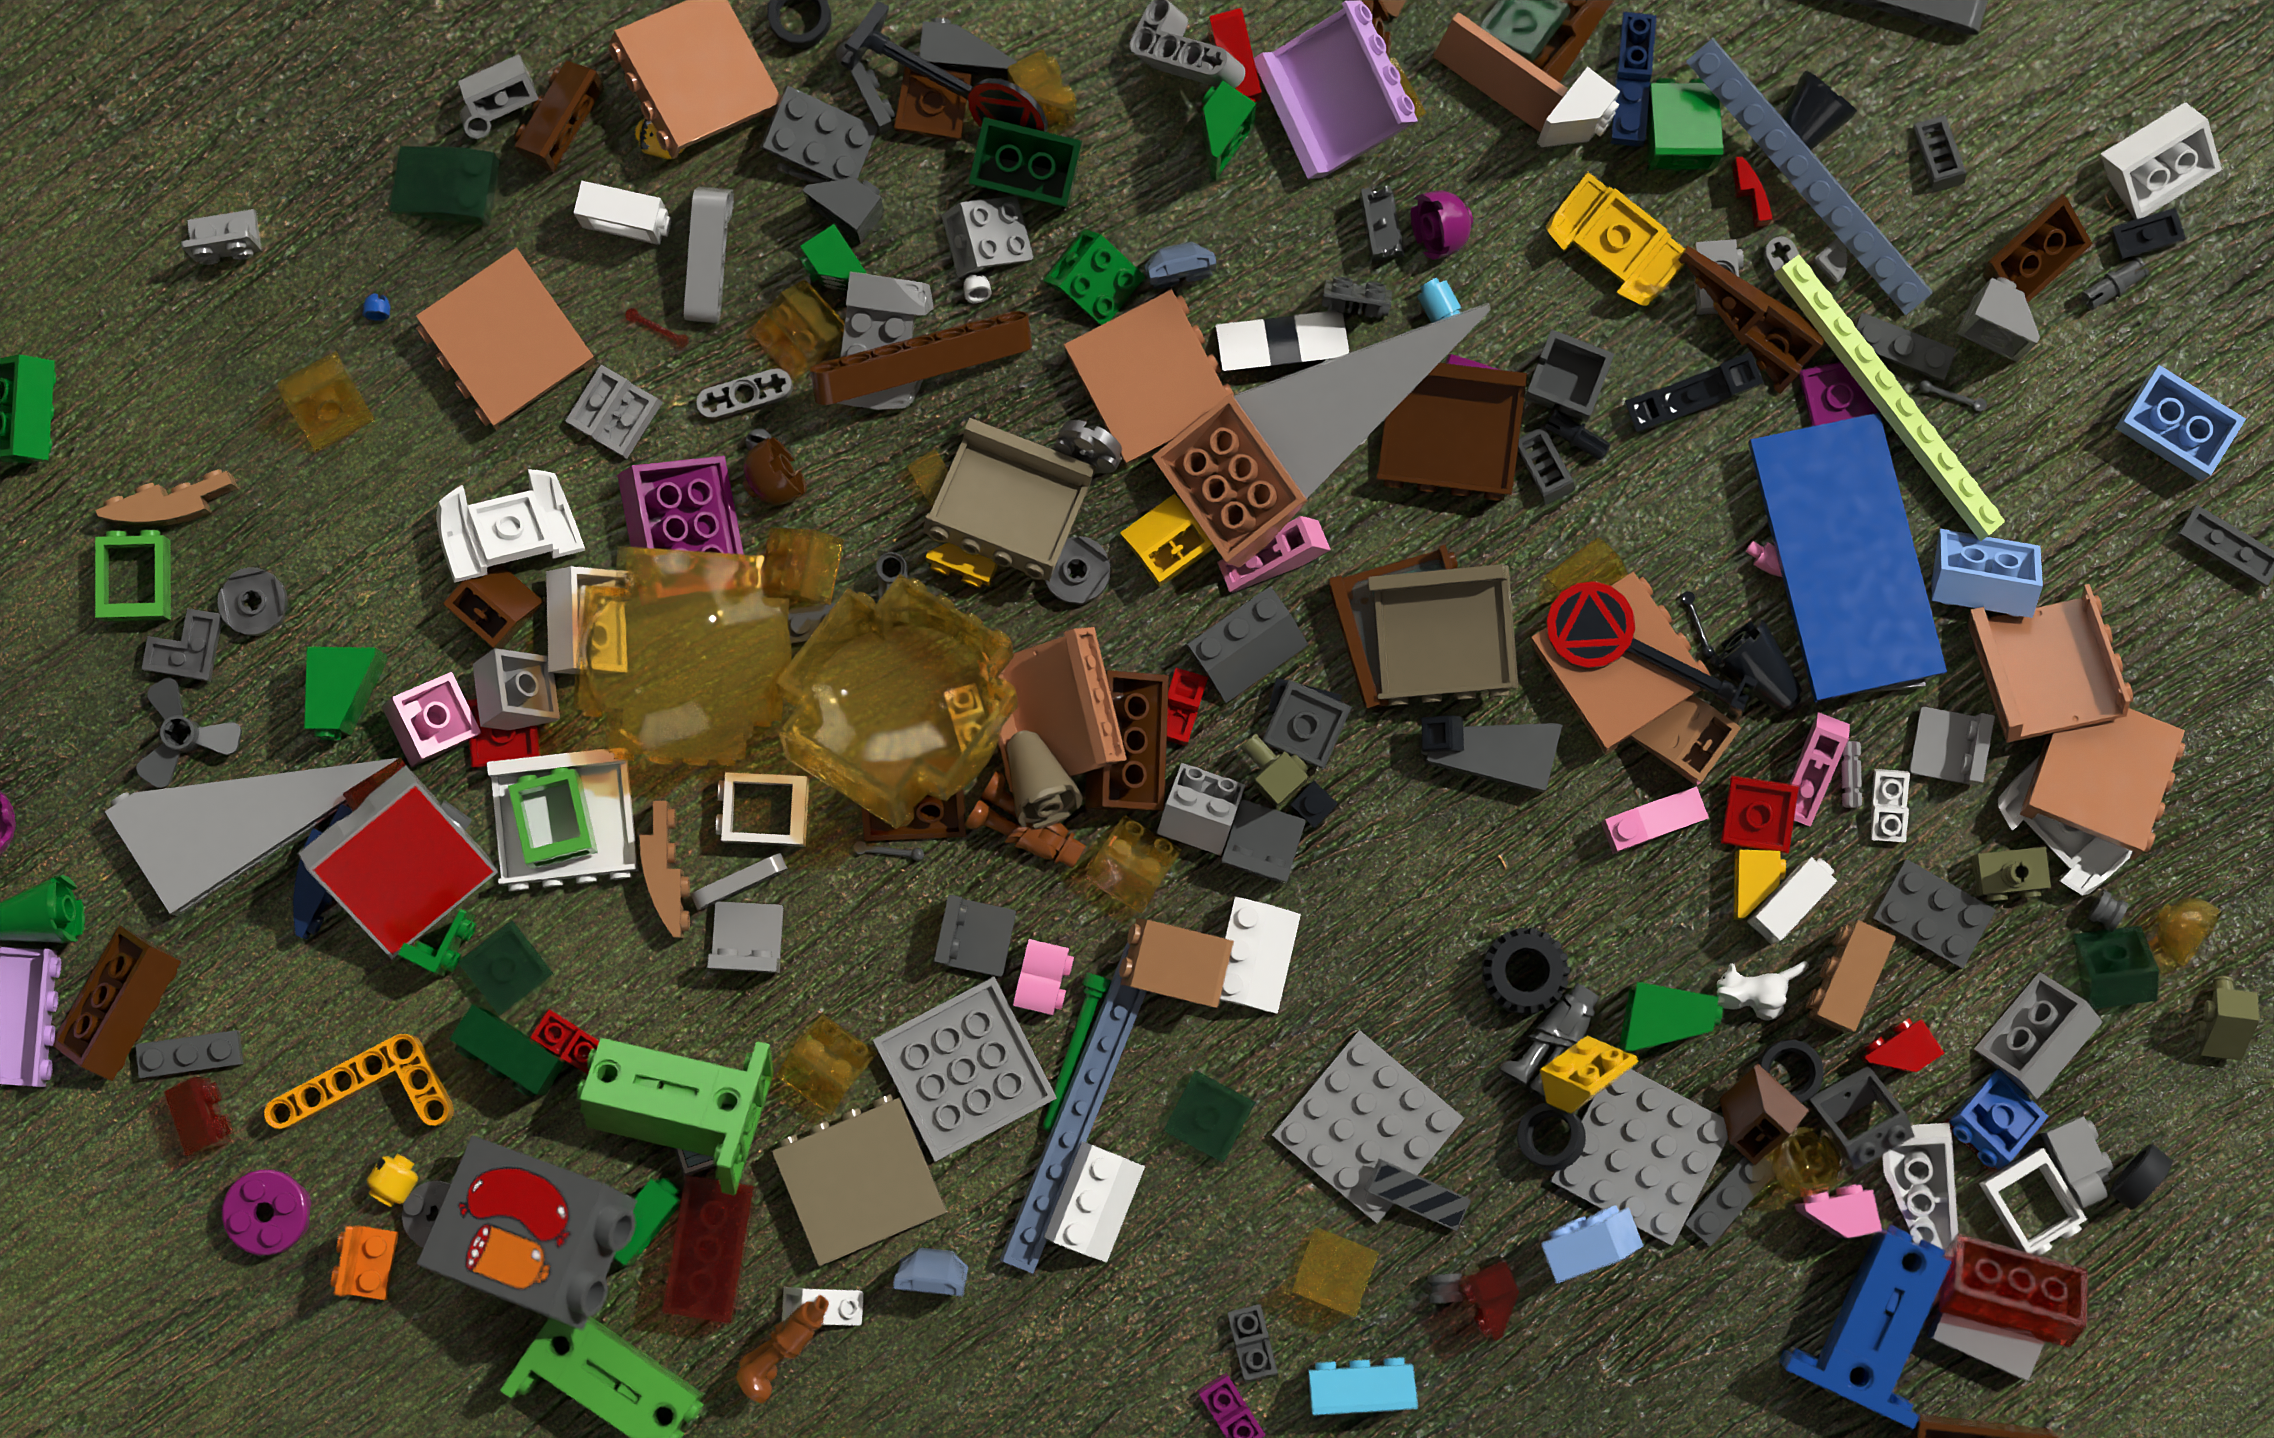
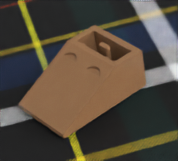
M1693 695L1629 737L1697 786L1705 779L1741 727L1714 707Z

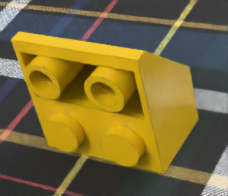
M1175 494L1120 532V535L1159 588L1214 549L1213 543L1195 517Z
M1587 1035L1540 1069L1546 1103L1570 1114L1620 1079L1637 1064V1056Z

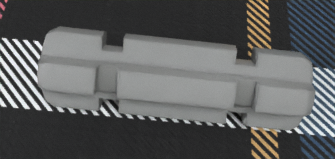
M1847 741L1841 757H1844V761L1841 762L1842 789H1845V793L1842 794V804L1846 808H1858L1862 805V793L1859 792V789L1862 788L1861 761L1858 760V756H1861V744L1857 741Z

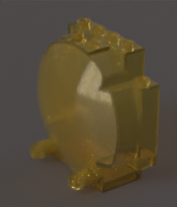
M618 546L615 587L581 585L573 708L582 710V716L603 717V712H607L605 751L614 753L613 759L634 760V754H644L648 756L647 761H652V763L673 764V758H682L681 763H686L687 765L707 766V760H715V765L736 766V760H745L747 739L753 736L754 726L772 727V721H782L783 694L788 683L791 668V641L788 630L789 599L763 597L762 587L765 582L763 574L764 556Z
M899 574L877 604L867 594L863 592L857 594L847 588L775 682L779 697L797 707L778 732L786 759L898 829V827L907 826L914 818L913 808L927 794L940 800L948 801L952 795L974 780L991 759L998 745L1002 727L1018 707L1016 689L1005 679L999 678L1014 657L1011 639L998 629L992 631L985 627L983 622L973 613L966 612L964 614L959 611L947 597L943 595H938L937 597L928 592L926 586L915 578L909 580Z

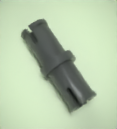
M2137 257L2118 271L2106 273L2102 281L2081 292L2082 300L2091 299L2085 305L2090 310H2094L2114 296L2120 297L2125 294L2126 288L2149 275L2148 268L2139 269L2146 264Z

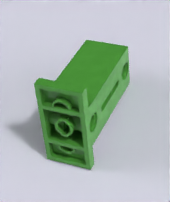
M600 1038L597 1049H592L588 1058L587 1068L590 1070L587 1079L580 1081L577 1091V1099L581 1102L580 1112L584 1114L586 1126L604 1132L714 1157L713 1164L717 1165L716 1179L720 1180L722 1193L736 1195L774 1076L770 1044L756 1041L753 1053L748 1052L742 1071Z
M591 1316L588 1317L583 1331L549 1318L500 1390L511 1399L520 1395L524 1396L532 1391L540 1376H542L631 1438H682L685 1433L680 1429L685 1421L688 1424L691 1421L693 1422L704 1406L699 1401L704 1393ZM561 1336L566 1337L570 1342V1350L567 1354L559 1349L558 1341ZM662 1406L669 1407L674 1414L672 1423H666L661 1419L660 1410Z

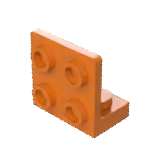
M360 1225L346 1226L345 1232H340L337 1242V1252L341 1253L339 1267H334L331 1276V1287H335L334 1295H355L387 1300L399 1232Z

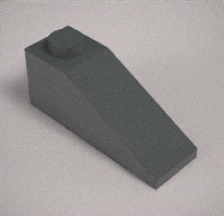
M932 18L931 22L923 21L920 58L940 69L1020 78L1019 62L957 24H951V21L945 18Z

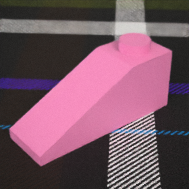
M1299 516L1288 522L1263 550L1240 568L1226 563L1224 559L1220 560L1218 565L1229 592L1233 593L1301 567L1330 551V547L1319 521Z
M1817 713L1790 781V784L1799 785L1794 821L1811 827L1849 739L1850 724L1822 713Z
M1696 786L1612 816L1602 821L1601 824L1611 850L1615 854L1706 820L1709 817Z

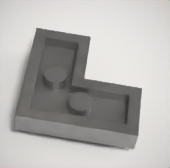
M187 608L181 641L148 636L141 669L211 682L223 620L219 613Z

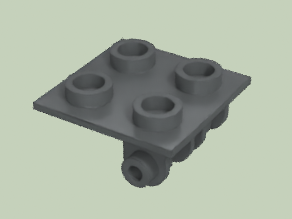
M1335 276L1333 281H1325L1322 306L1328 307L1329 311L1345 312L1346 300H1349L1348 314H1351L1353 301L1359 302L1358 315H1361L1363 303H1366L1364 316L1381 319V315L1388 316L1392 290L1386 289L1385 284L1378 282H1366V286L1353 284V280L1350 278Z

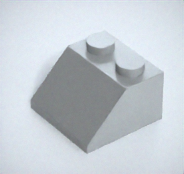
M494 648L473 663L480 727L513 730L556 722L560 719L554 673L548 672V656Z

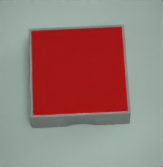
M406 765L372 792L353 813L337 821L299 852L307 870L391 959L398 955L404 942L408 944L413 943L498 873L488 855L459 823L452 820L444 812L434 795Z

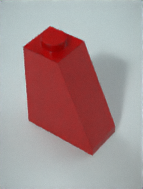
M1242 8L1209 16L1208 35L1211 45L1225 49L1243 64L1245 68L1244 80L1235 89L1255 103L1261 101L1262 91Z

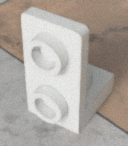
M784 1287L782 1322L801 1304L807 1301L812 1302L818 1295H823L829 1302L827 1312L824 1314L823 1324H862V1291Z

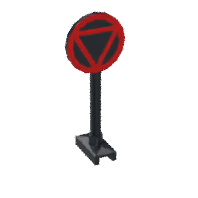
M880 1L875 3L845 43V48L849 51L841 60V65L853 70L868 49L879 55L884 54L949 91L967 99L970 113L980 128L985 117L1047 132L1048 121L1042 107L1032 95L1018 85L1003 79L987 78L977 82L972 87L891 42L890 37L880 33L885 26L889 6Z
M1595 581L1577 583L1562 591L1551 604L1546 622L1548 639L1556 653L1571 665L1586 669L1606 667L1619 660L1625 652H1630L1715 694L1717 699L1729 704L1726 717L1737 724L1739 723L1746 706L1745 704L1747 700L1751 699L1758 681L1745 675L1738 686L1726 680L1722 682L1633 637L1635 632L1634 612L1625 596L1612 586Z

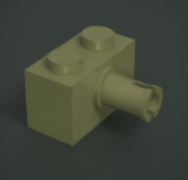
M1257 734L1241 747L1261 769L1260 775L1255 779L1253 785L1276 810L1307 782L1309 777L1306 774L1308 767L1295 753L1291 757L1286 752L1276 756Z
M2046 847L1981 853L1972 856L1976 896H1987V902L2008 900L2007 893L2020 892L2021 898L2042 896L2041 890L2051 888Z
M2219 976L2213 979V997L2211 1001H2206L2203 1020L2197 1021L2195 1028V1040L2200 1041L2201 1056L2234 1060L2243 1059L2260 1021L2257 992L2234 990V980L2228 976Z

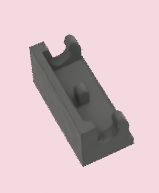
M1384 186L1379 191H1372L1371 188L1361 189L1359 198L1371 262L1404 257L1393 190H1391L1390 186Z

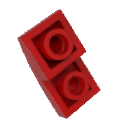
M549 1008L546 1010L529 1036L586 1074L589 1073L590 1069L587 1068L588 1058L591 1050L597 1049L599 1040Z

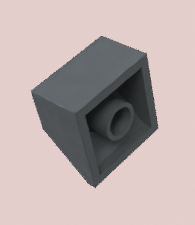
M855 178L806 185L802 190L809 207L859 243L864 241L885 213L882 203L883 199L879 196L880 190L867 180L860 183Z

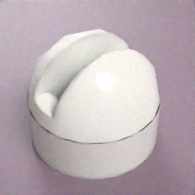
M971 274L964 281L963 290L967 301L980 303L991 296L990 283L985 276Z

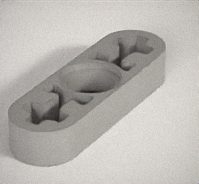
M777 368L706 388L699 393L696 404L704 418L718 420L785 400L792 392L793 383L786 371ZM778 377L780 381H786V384L781 387L782 392L776 393L774 389L764 390L767 397L760 399V390L755 382L761 380L762 386L766 387L773 384L772 378ZM743 385L750 386L754 390V397L748 403H740L735 398L736 390ZM729 390V397L734 407L728 408L727 402L718 404L717 411L711 412L709 408L703 407L704 404L708 403L707 397L714 396L716 400L725 399L723 391Z
M781 853L776 854L693 892L691 897L697 910H701L785 872L788 868Z

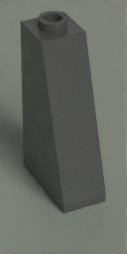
M1547 723L1464 726L1463 751L1422 752L1421 750V754L1427 755L1425 764L1544 793L1547 789L1562 725Z

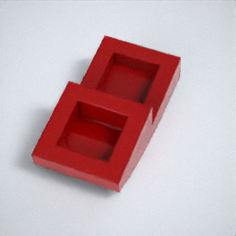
M1742 156L1736 157L1731 164L1736 197L1750 196L1754 227H1766L1772 221V214L1764 188L1749 163Z
M1175 668L1168 690L1166 741L1187 747L1208 677Z

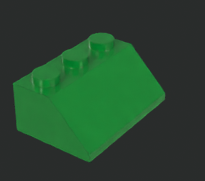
M1224 81L1220 83L1218 88L1212 86L1201 102L1204 104L1201 109L1203 114L1200 118L1203 120L1202 135L1210 177L1215 181L1254 128L1256 103Z
M21 354L0 358V462L36 463L49 460V453L52 449V440L50 438L51 420L54 416V406L52 404L53 387L56 383L55 360Z

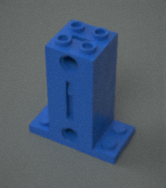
M1889 1225L1887 1230L1882 1228V1231L1875 1232L1818 1359H1815L1813 1355L1795 1348L1793 1353L1784 1349L1778 1362L1786 1370L1914 1429L1920 1416L1912 1410L1913 1404L1908 1402L1909 1400L1892 1391L1951 1261L1943 1257L1945 1250L1923 1239L1920 1240L1919 1245L1911 1242L1914 1237L1913 1235L1893 1225ZM1912 1252L1913 1261L1910 1265L1902 1267L1901 1261L1903 1256ZM1861 1366L1862 1372L1860 1376L1851 1380L1849 1378L1851 1370Z

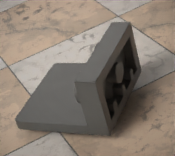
M1242 800L1221 864L1286 885L1305 820Z
M948 894L934 962L984 974L1003 976L1016 911L965 900L960 896Z

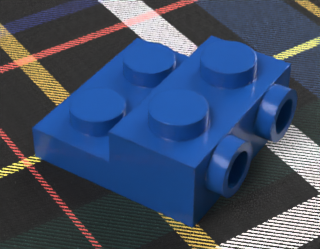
M1997 1069L1977 1092L1965 1101L1948 1122L1954 1126L1953 1134L1957 1139L1964 1143L1970 1142L1979 1150L1978 1158L1982 1163L1989 1167L1995 1166L1999 1170L2014 1159L2049 1116L2000 1069Z

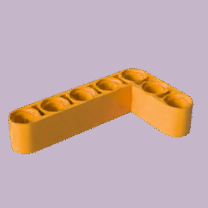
M398 1034L274 1098L265 1107L264 1116L270 1126L279 1129H289L396 1073L417 1114L424 1123L434 1126L448 1123L453 1116L454 1107L421 1041L413 1035ZM404 1040L410 1041L413 1046V1052L407 1059H402L397 1052L398 1045ZM373 1056H378L382 1061V1069L376 1075L370 1074L367 1069V1062ZM423 1070L429 1079L426 1087L419 1090L413 1084V1076L416 1072ZM342 1072H347L352 1079L351 1086L346 1091H341L336 1083L337 1077ZM312 1088L318 1089L321 1094V1101L315 1107L309 1106L306 1101V1094ZM436 1100L441 1102L444 1107V1113L438 1120L432 1119L428 1113L429 1105ZM281 1104L287 1105L290 1109V1117L285 1123L279 1122L275 1115L277 1107Z

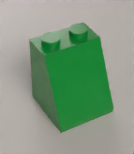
M1662 78L1657 79L1656 83H1651L1647 115L1648 170H1715L1723 156L1720 100L1701 78L1691 79L1689 83H1676L1675 79Z
M307 647L304 729L314 733V737L320 738L321 741L336 742L341 741V736H351L387 663V655L375 647Z
M1642 982L1630 984L1618 1049L1630 1052L1712 1032L1715 1026L1720 1025L1723 1006L1718 1005L1719 997Z

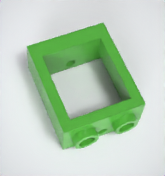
M141 530L140 536H127L125 531H106V537H95V618L103 622L171 620L170 539L160 535L158 530ZM155 547V603L109 604V548Z
M558 767L550 770V775L537 778L536 775H527L518 778L516 784L508 786L525 864L531 869L598 853L581 775L575 769L570 770L569 767ZM569 784L580 836L534 848L522 795Z

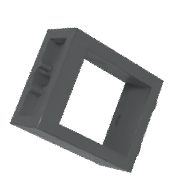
M1869 1065L1809 1099L1818 1122L1854 1170L1915 1137L1907 1114ZM1876 1100L1890 1119L1848 1141L1835 1122Z

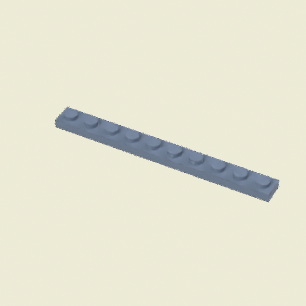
M1713 37L1686 60L1688 65L1905 315L1932 294V290Z
M1128 941L999 1259L1030 1273L1035 1271L1047 1241L1044 1238L1081 1143L1082 1141L1086 1142L1147 992L1120 984L1122 977L1119 975L1122 960L1128 955L1130 947Z

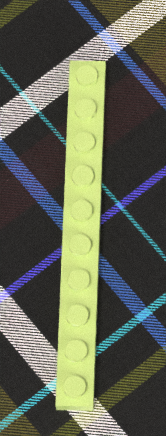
M1797 255L1774 273L1776 278L1977 538L1982 541L2005 522L1998 509L1989 501L1979 488L1977 482L1969 475L1956 455L1941 439L1934 426L1924 417L1913 399L1907 395L1895 379L1893 373L1883 364L1872 346L1866 342L1854 326L1852 320L1846 316L1833 299L1831 293L1825 289L1813 273L1811 267L1805 263L1800 255Z

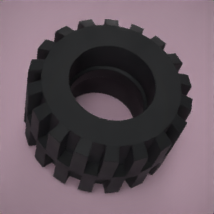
M1517 928L1497 938L1486 951V956L1481 966L1483 968L1482 983L1486 986L1485 991L1488 996H1491L1494 1003L1499 1007L1501 1006L1508 1012L1519 1013L1520 1015L1537 1013L1552 1006V1004L1560 999L1569 982L1567 981L1570 974V967L1567 964L1568 956L1561 949L1562 945L1558 940L1555 941L1551 938L1549 933L1538 931L1536 928ZM1520 951H1530L1540 957L1545 966V978L1538 988L1524 992L1510 985L1506 978L1505 967L1513 954Z

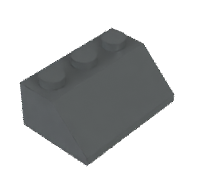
M1270 586L1189 642L1187 650L1206 677H1208V680L1223 701L1228 703L1309 645L1290 612Z

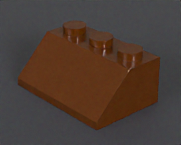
M567 60L562 68L557 67L549 79L550 88L545 96L540 95L538 97L539 100L535 101L532 107V113H534L527 125L525 123L521 125L514 138V141H516L515 148L519 154L552 173L555 172L605 89L596 71Z
M2061 194L1988 261L1982 275L1986 282L1991 278L1997 280L1999 277L2012 281L2017 285L2016 289L2024 293L2028 304L2093 244L2067 197Z
M962 759L860 763V799L864 841L966 837Z

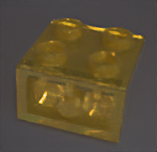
M1317 1227L1313 1231L1290 1291L1356 1318L1361 1306L1359 1303L1378 1258V1252Z

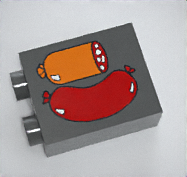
M472 1135L417 1265L455 1282L583 1331L588 1317L595 1315L606 1300L608 1283L605 1277L616 1251L623 1249L633 1235L635 1229L633 1210L637 1200L602 1182Z

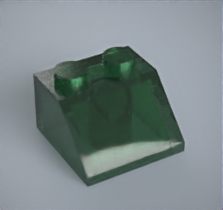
M2141 925L2116 928L2113 932L2101 930L2074 934L2073 940L2080 985L2084 997L2092 1009L2157 1001L2159 968Z

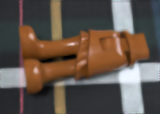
M996 771L980 799L1016 817L1014 798L1004 788L1005 777ZM981 800L977 802L964 825L969 829H977L982 826L994 829L1007 836L1005 843H1016L1014 846L1016 848H1022L1041 858L1053 860V863L1056 865L1061 861L1072 869L1086 845L1073 838L1075 835L1073 832L1068 835V829L1060 822L1043 828H1034L1032 823H1025L1026 827H1023L996 813Z
M818 1295L812 1302L807 1301L801 1304L786 1320L775 1325L776 1330L770 1333L771 1339L755 1350L745 1354L739 1361L741 1368L736 1372V1379L744 1394L758 1403H765L771 1396V1382L777 1376L775 1364L784 1358H796L802 1352L805 1345L813 1338L814 1330L819 1329L824 1322V1314L827 1312L829 1305L826 1297Z

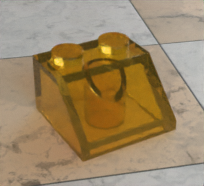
M337 351L277 382L286 406L316 452L375 420L355 380Z

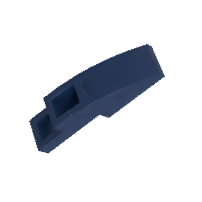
M1623 12L1614 87L1620 91L1616 102L1620 105L1615 111L1616 114L1611 119L1610 144L1644 147L1657 15Z
M340 804L328 828L337 821L349 816L355 810ZM313 828L305 847L323 832ZM300 859L294 887L293 918L296 935L309 939L311 934L315 936L323 924L324 917L321 914L326 904L331 905L335 899L307 870L302 859Z

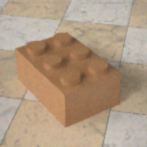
M1859 920L1848 923L1845 927L1840 926L1832 944L1837 947L1831 959L1826 958L1819 973L1823 981L1817 990H1812L1807 1000L1806 1008L1810 1009L1807 1017L1844 1034L1855 1032L1896 937Z

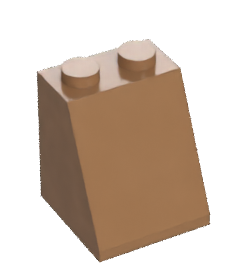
M1137 918L1136 923L1132 924L1129 929L1127 940L1130 947L1127 957L1122 960L1119 975L1122 977L1120 984L1218 1008L1234 941Z

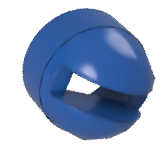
M377 293L369 295L363 304L362 315L367 319L376 321L389 319V300L384 295H381L378 299Z

